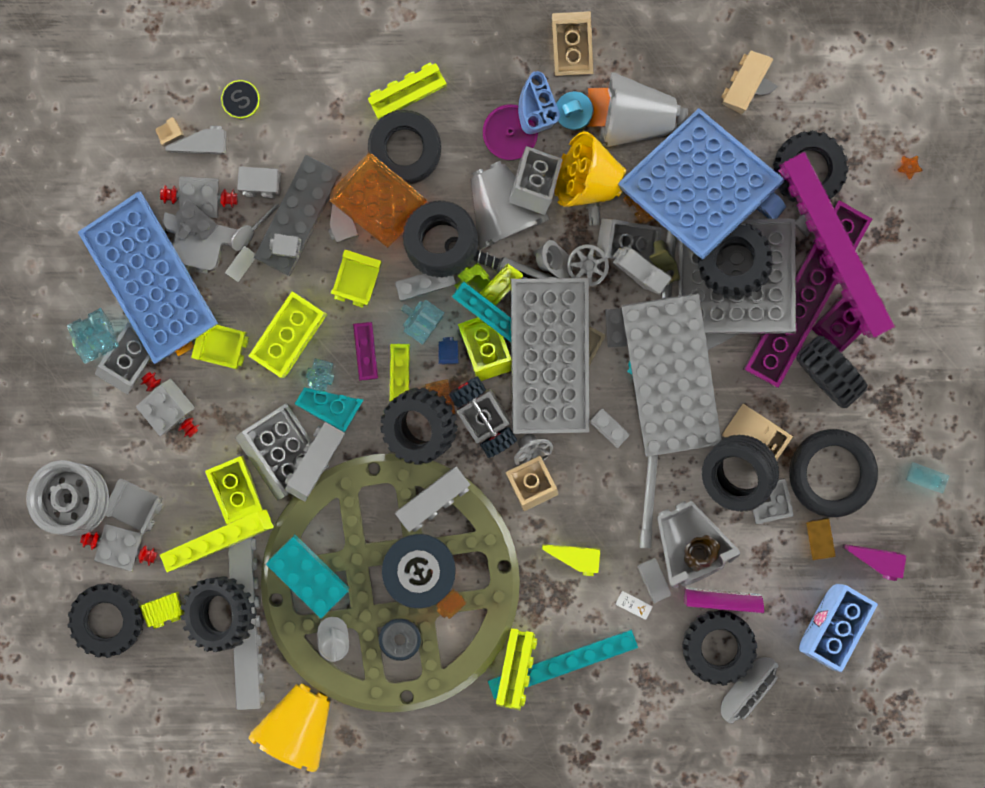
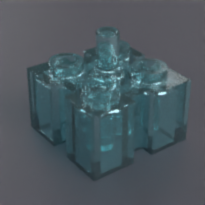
M426 299L424 302L420 301L414 310L404 304L401 311L409 317L403 324L405 327L403 331L424 345L445 313Z
M102 308L88 314V318L83 321L80 318L67 325L69 334L73 338L71 340L74 349L85 364L96 359L98 353L106 355L107 352L119 347L117 338L113 333L112 323Z

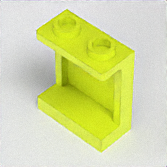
M344 249L343 259L331 294L335 295L334 299L343 302L349 299L353 301L352 305L363 308L364 304L369 305L382 261Z
M216 325L196 338L191 358L238 369L239 366L242 367L244 355H242L243 347L247 348L249 337L246 336L247 332Z

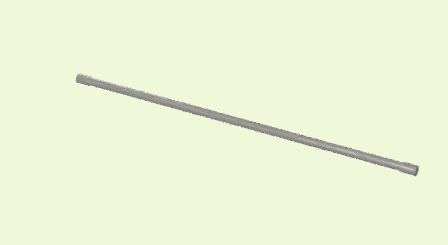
M681 108L680 116L676 117L677 128L687 120V108ZM667 230L666 250L675 259L676 236ZM669 270L665 274L671 278L674 271ZM673 283L664 287L662 299L671 298ZM658 455L648 456L643 524L640 537L641 548H651L652 520Z

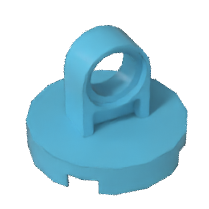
M568 92L561 96L556 103L560 113L559 123L570 130L583 129L590 123L594 114L592 102L581 92Z

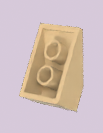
M591 11L552 13L555 76L593 74Z

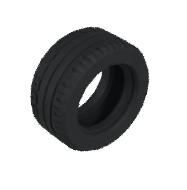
M743 434L726 437L709 452L703 462L702 480L709 496L720 506L737 512L751 511L762 505L777 486L779 478L777 459L769 447L757 438ZM738 457L751 463L758 476L757 486L751 489H742L730 483L723 470L724 459Z

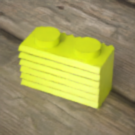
M179 592L140 605L147 627L153 626V629L164 626V622L170 619L171 622L181 619V615L185 614V610L181 609L183 603Z

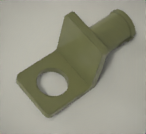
M658 240L653 243L655 254L649 256V258L664 273L669 270L674 271V275L668 282L670 284L680 279L677 262L666 250L665 242Z

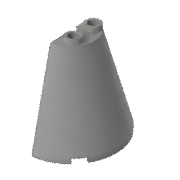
M611 72L608 88L610 102L605 127H601L599 142L604 147L669 136L677 129V123L675 122L676 117L680 116L681 106L677 105L676 98Z
M500 161L490 165L491 169L483 171V169L473 172L474 177L470 179L478 247L480 250L522 230L550 220L547 214L543 215L509 203L516 176L506 164H501Z
M686 501L681 502L675 506L676 510L671 512L669 509L664 510L657 517L669 582L672 588H678V584L684 587L702 580L724 568L723 566H725L726 561L731 563L741 554L734 544L692 501L688 503ZM709 535L721 546L718 551V558L709 568L696 572L684 562L685 547L692 539Z

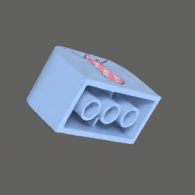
M833 585L821 601L801 639L800 652L834 671L842 672L878 604L846 585Z

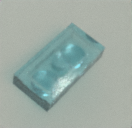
M912 462L906 477L907 481L942 494L949 479V475Z

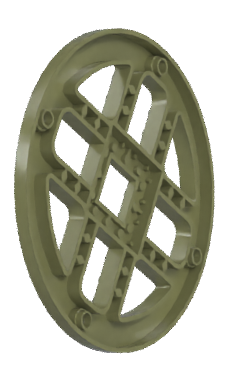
M395 453L372 454L340 463L322 473L305 502L294 496L277 519L269 536L261 571V594L266 621L279 650L287 662L304 680L326 696L355 708L375 712H404L426 708L458 694L471 685L491 665L504 646L516 616L519 600V566L510 532L502 516L489 498L467 479L470 483V486H468L469 491L461 497L459 495L455 496L452 499L454 501L452 504L463 513L475 527L476 531L435 538L443 542L452 555L476 551L484 553L488 559L489 584L484 588L448 593L439 603L427 608H410L397 601L374 604L369 567L382 565L388 550L401 538L366 543L359 500L360 489L364 486L389 483L395 487L398 508L400 509L417 496L416 486L426 489L451 470V468L436 461L421 465H415L414 462L409 464L404 462V458L398 459L395 457ZM372 463H376L380 468L377 474L369 472V466ZM337 497L340 503L345 546L340 551L316 555L333 572L346 570L351 607L329 610L322 618L318 617L315 613L301 614L295 610L292 590L266 563L294 534L301 539L314 517ZM401 522L403 537L412 534H424L422 528L416 532H413V530L409 532ZM421 557L412 558L407 562L408 573L414 564L416 567L414 574H419L421 580L410 578V582L417 585L427 583L432 577V570L428 569L427 575L424 578L422 575L424 569L419 568L417 562L428 564V560ZM503 560L508 561L510 564L507 571H501L498 567L499 563ZM278 593L282 596L280 604H275L272 601L273 594ZM486 608L485 618L471 643L446 667H442L435 624L436 619L443 614ZM338 617L343 620L347 628L356 630L359 635L365 679L350 674L324 659L308 640L306 634L317 633L318 626L325 618ZM401 618L412 623L415 622L420 632L421 645L419 652L422 674L415 679L394 682L388 680L385 675L382 651L379 645L378 628L383 627L393 619ZM410 691L413 697L411 700L405 701L402 698V693Z

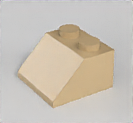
M541 456L506 472L523 511L558 495L557 488Z

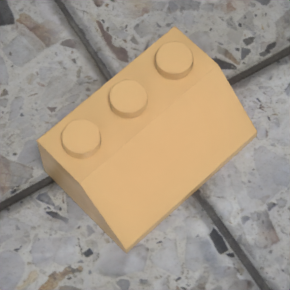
M750 51L748 55L744 54L739 63L742 65L739 72L735 70L730 79L733 82L730 89L726 87L721 96L724 99L722 104L742 115L750 104L773 58L754 51Z

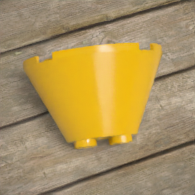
M580 132L570 141L569 145L571 147L567 154L563 153L561 157L562 163L554 194L559 199L557 203L564 207L611 201L615 196L619 197L622 193L618 183L625 176L626 168L622 167L593 134Z

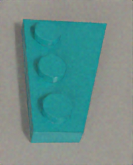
M304 387L295 405L345 433L364 400Z

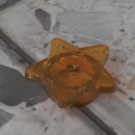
M902 156V165L898 172L906 173L908 179L911 180L914 173L923 171L918 164V156L910 159Z

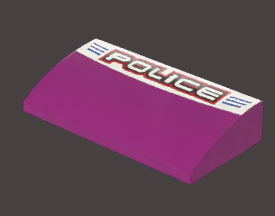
M685 587L683 603L689 607L764 613V602L761 594Z

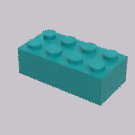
M296 534L266 563L320 618L349 591V587Z

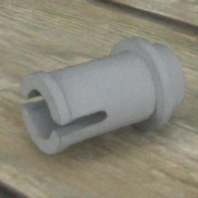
M599 203L588 204V207H586L589 214V226L601 225L599 210L601 205Z

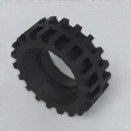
M223 576L196 582L197 585L189 588L190 594L184 595V599L187 602L181 605V609L185 610V615L181 616V620L186 622V626L183 629L190 632L188 636L190 641H197L196 647H204V651L220 652L236 648L235 646L244 643L243 639L250 637L248 630L254 629L255 626L251 623V619L256 618V614L252 613L251 608L255 607L254 602H249L248 598L251 597L250 592L245 593L243 591L245 586L243 584L236 585V579H228V577ZM215 596L223 597L231 606L232 623L226 631L217 630L209 619V604Z
M97 584L86 589L73 601L71 611L68 612L69 623L67 626L72 633L70 634L71 639H75L77 642L76 646L85 650L84 653L93 654L97 658H110L122 654L136 643L143 630L144 618L138 603L139 599L131 594L132 591L122 588V585ZM110 603L121 612L123 618L122 628L114 637L100 638L90 630L88 615L97 604Z

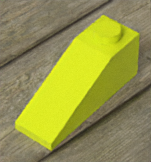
M542 544V550L577 571L583 572L582 575L594 576V573L599 572L600 549Z

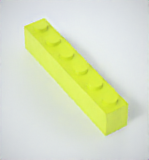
M267 510L257 511L162 553L160 557L166 572L175 571L274 527Z

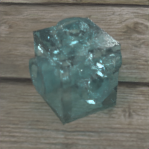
M315 358L312 368L308 367L306 373L308 386L316 391H326L328 385L332 386L335 376L332 374L334 363Z

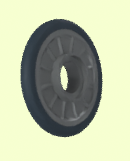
M401 618L393 619L382 627L379 634V645L387 657L403 661L417 653L421 645V635L416 625L411 621ZM398 634L405 637V643L402 645H398L394 641L395 636Z

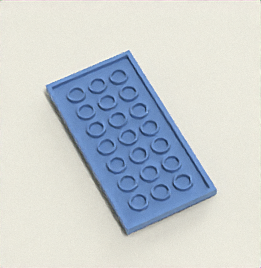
M142 192L135 193L78 232L154 364L165 359L218 324Z

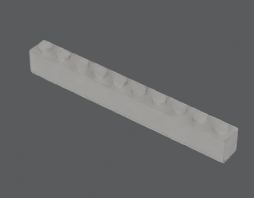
M253 537L228 547L230 579H236V585L243 584L245 586L243 589L245 593L250 592L251 597L248 599L250 603L254 602L255 607H252L251 610L252 613L256 614V618L251 619V623L255 625L254 629L248 630L250 637L243 639L244 643L233 648L237 710L260 709L262 703H265V694L261 692V684H264V675L260 673V665H263V656L259 654V646H262L261 634L258 635L261 619L260 615H257L260 600L259 596H256L259 581L258 577H255L258 563L257 558H254L253 551L257 549L256 539H253Z

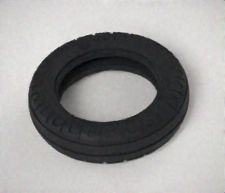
M840 429L822 430L807 437L794 452L789 469L790 484L797 499L808 510L825 517H843L856 512L869 501L877 485L878 466L870 447L857 435ZM829 446H840L850 451L857 459L860 467L858 485L850 495L839 500L821 498L811 489L807 479V468L811 458L819 450Z

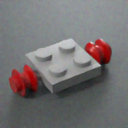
M180 177L179 191L175 185L172 189H168L167 185H165L164 189L161 188L160 200H163L164 204H166L167 200H170L174 205L178 199L179 209L187 200H190L208 217L217 218L219 202L223 208H225L226 204H230L234 208V205L238 204V193H235L234 189L231 193H227L226 189H224L219 194V179Z
M108 524L104 526L101 539L98 532L94 535L89 532L82 535L80 540L83 548L89 545L91 550L98 546L94 561L128 571L133 570L136 557H138L140 564L146 561L148 566H150L151 563H155L158 554L155 552V548L151 551L147 550L146 545L139 550L143 534Z

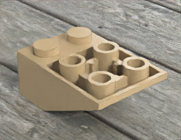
M742 404L722 433V436L725 438L739 434L757 438L769 447L776 459L779 458L793 438L789 433L745 404Z

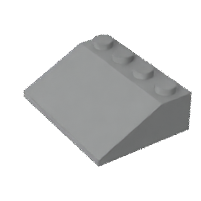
M286 403L235 437L277 501L289 494V492L285 491L287 484L284 482L290 473L294 474L297 469L294 467L299 457L303 458L306 452H304V449L309 441L312 442Z

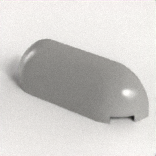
M762 657L753 662L754 666L747 671V675L744 678H739L738 682L726 694L721 704V714L728 723L733 724L734 721L740 718L744 720L778 678L776 672L779 666L773 659Z

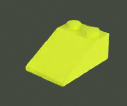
M478 317L458 324L476 377L478 376L483 381L512 371V359L502 335Z
M244 456L205 471L226 524L263 510Z

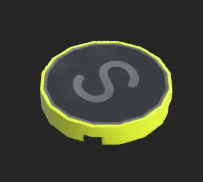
M237 80L225 87L221 101L223 108L229 115L234 118L244 119L252 116L257 111L260 97L256 87L250 82Z

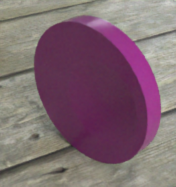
M507 104L497 107L487 116L483 125V140L487 149L494 156L502 160L521 159L526 146L534 148L536 145L538 133L526 134L522 130L518 105ZM528 120L531 127H536L534 121Z

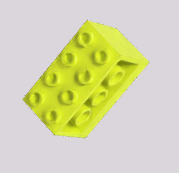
M291 292L249 357L280 378H286L328 314L297 293Z

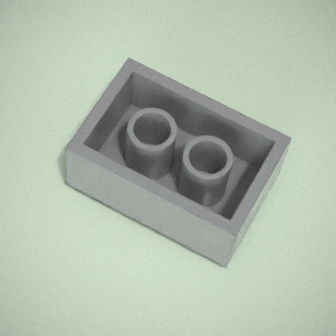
M526 146L519 162L509 203L545 215L552 201L562 159Z

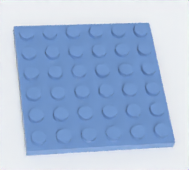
M698 108L628 173L618 185L624 193L703 259L784 183V179Z

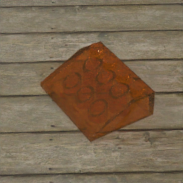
M369 152L331 190L329 201L388 248L401 236L410 215L413 214L414 210L416 211L417 208L424 205L427 199Z

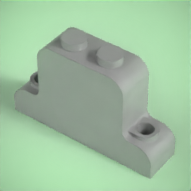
M165 213L163 224L167 228L166 231L176 233L173 247L185 268L189 270V266L197 268L196 272L207 274L208 271L216 270L219 265L223 245L231 246L232 237L237 229L218 225L206 240L197 233L195 236L190 234L184 241L177 235L183 228L180 225L183 220L177 215Z
M624 247L623 250L619 248L613 256L615 258L613 263L645 290L660 294L671 280L667 274L654 267L631 248Z

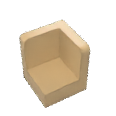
M174 117L166 120V124L155 129L162 146H166L184 137Z

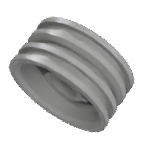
M66 460L54 461L40 468L31 479L27 490V508L31 518L41 529L54 534L80 536L91 532L102 522L109 505L108 488L100 473L90 466ZM64 477L65 482L61 484L60 479ZM89 498V503H85L84 499L86 500ZM60 512V516L57 518L55 513Z

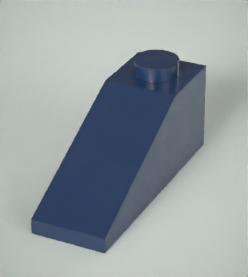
M443 337V341H439L440 365L459 364L458 340L454 341V337Z

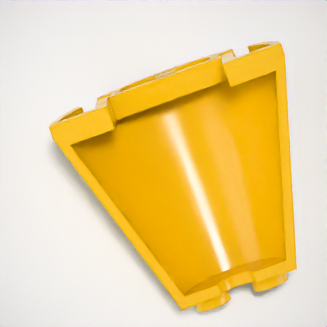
M301 683L300 685L296 684L250 733L248 738L253 744L258 742L260 744L259 748L274 758L301 769L302 766H305L307 771L316 772L319 768L330 700L327 699L328 696L321 692H318L317 695L310 692L311 688Z

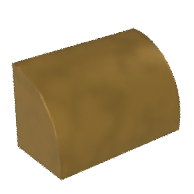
M829 517L806 522L812 559L819 560L836 557Z

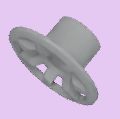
M589 244L579 246L572 251L568 258L567 268L571 278H580L585 273L587 278H589V286H594L602 282L606 277L609 262L608 258H605L603 250ZM584 248H591L586 256L580 251ZM594 250L598 251L603 258L599 259L594 255ZM577 252L581 259L580 262L571 263L573 256ZM603 261L605 262L604 272L599 269ZM571 266L580 267L581 269L576 277L572 272ZM593 273L602 275L599 280L592 282Z
M533 434L525 435L518 441L520 450L516 453L514 462L517 466L522 465L519 463L520 461H524V464L530 461L531 458L538 457V454L544 456L542 458L544 461L552 453L553 444L547 439L537 440Z

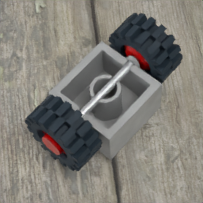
M478 376L466 381L449 393L450 398L457 407L458 415L476 444L485 439L480 446L488 458L498 455L517 442V438L510 427L504 428L510 424L508 415L491 388L486 390Z

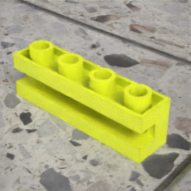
M428 63L422 66V70L416 74L414 71L404 76V80L400 82L395 80L387 85L388 88L382 91L377 89L370 93L371 97L368 100L378 120L388 113L401 110L446 87L447 83L440 73L437 64L432 65V63Z
M511 628L496 705L499 707L520 711L521 706L525 705L526 695H524V689L529 686L530 676H527L528 669H532L534 657H531L532 649L535 650L537 646V638H535L534 632H522Z

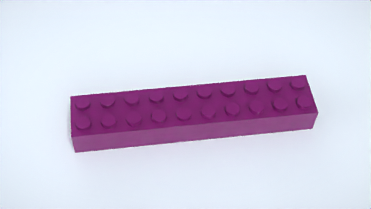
M805 152L779 165L780 170L778 172L789 184V187H787L788 192L792 198H796L798 202L796 207L799 213L805 215L807 219L805 224L809 232L814 233L816 237L814 242L818 249L823 250L825 254L823 259L826 265L832 267L834 271L832 274L836 284L840 283L843 289L841 294L846 302H850L852 306L850 311L855 319L858 318L861 324L859 329L863 336L875 338L894 328L895 326Z
M838 200L833 208L856 250L873 219ZM815 242L811 245L795 274L796 333L762 334L743 367V370L775 388H779L836 286L832 276L834 271L831 266L828 267L823 259L825 254L822 249H818Z

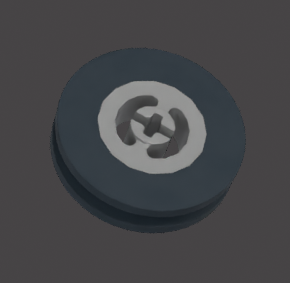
M412 534L398 540L388 550L382 564V579L386 590L393 599L410 608H427L439 603L450 592L455 580L456 567L452 553L439 539L426 534ZM421 557L428 560V564L417 562L418 567L424 569L422 571L424 578L427 575L428 569L433 570V576L427 583L417 585L410 582V578L421 580L419 574H414L416 570L414 564L410 568L409 573L405 572V566L412 558Z

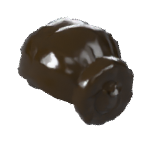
M709 535L696 537L685 547L684 562L696 572L709 568L717 560L718 551L721 546Z

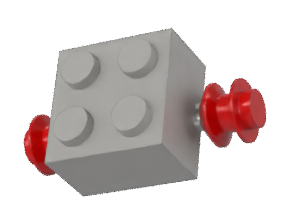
M156 372L145 374L141 378L143 381L141 385L146 384V392L151 393L136 406L140 413L159 436L170 431L178 423L180 424L178 431L183 430L185 432L184 438L186 436L191 438L198 432L197 427L199 425L194 426L192 423L194 418H185L195 409L192 403L172 379L160 384L161 379L156 380L154 377Z

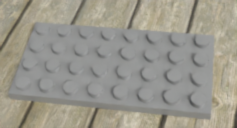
M589 278L511 279L513 434L589 432Z
M699 293L622 305L646 457L716 446L721 441Z

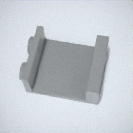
M118 479L109 498V505L105 516L118 519L140 530V533L145 534L153 528L155 523L153 518L155 514L160 513L163 507L161 503L163 498L124 479Z

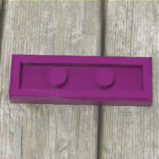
M373 323L353 324L359 381L378 379Z

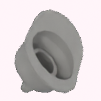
M548 240L542 247L534 251L533 255L536 257L537 265L541 270L549 271L557 278L570 277L567 268L569 255L556 242Z
M338 617L325 618L318 626V650L320 655L327 661H339L346 656L349 650L347 625Z

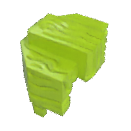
M476 263L473 267L465 268L458 275L460 281L454 286L458 289L461 283L465 282L480 293L491 280L481 265Z

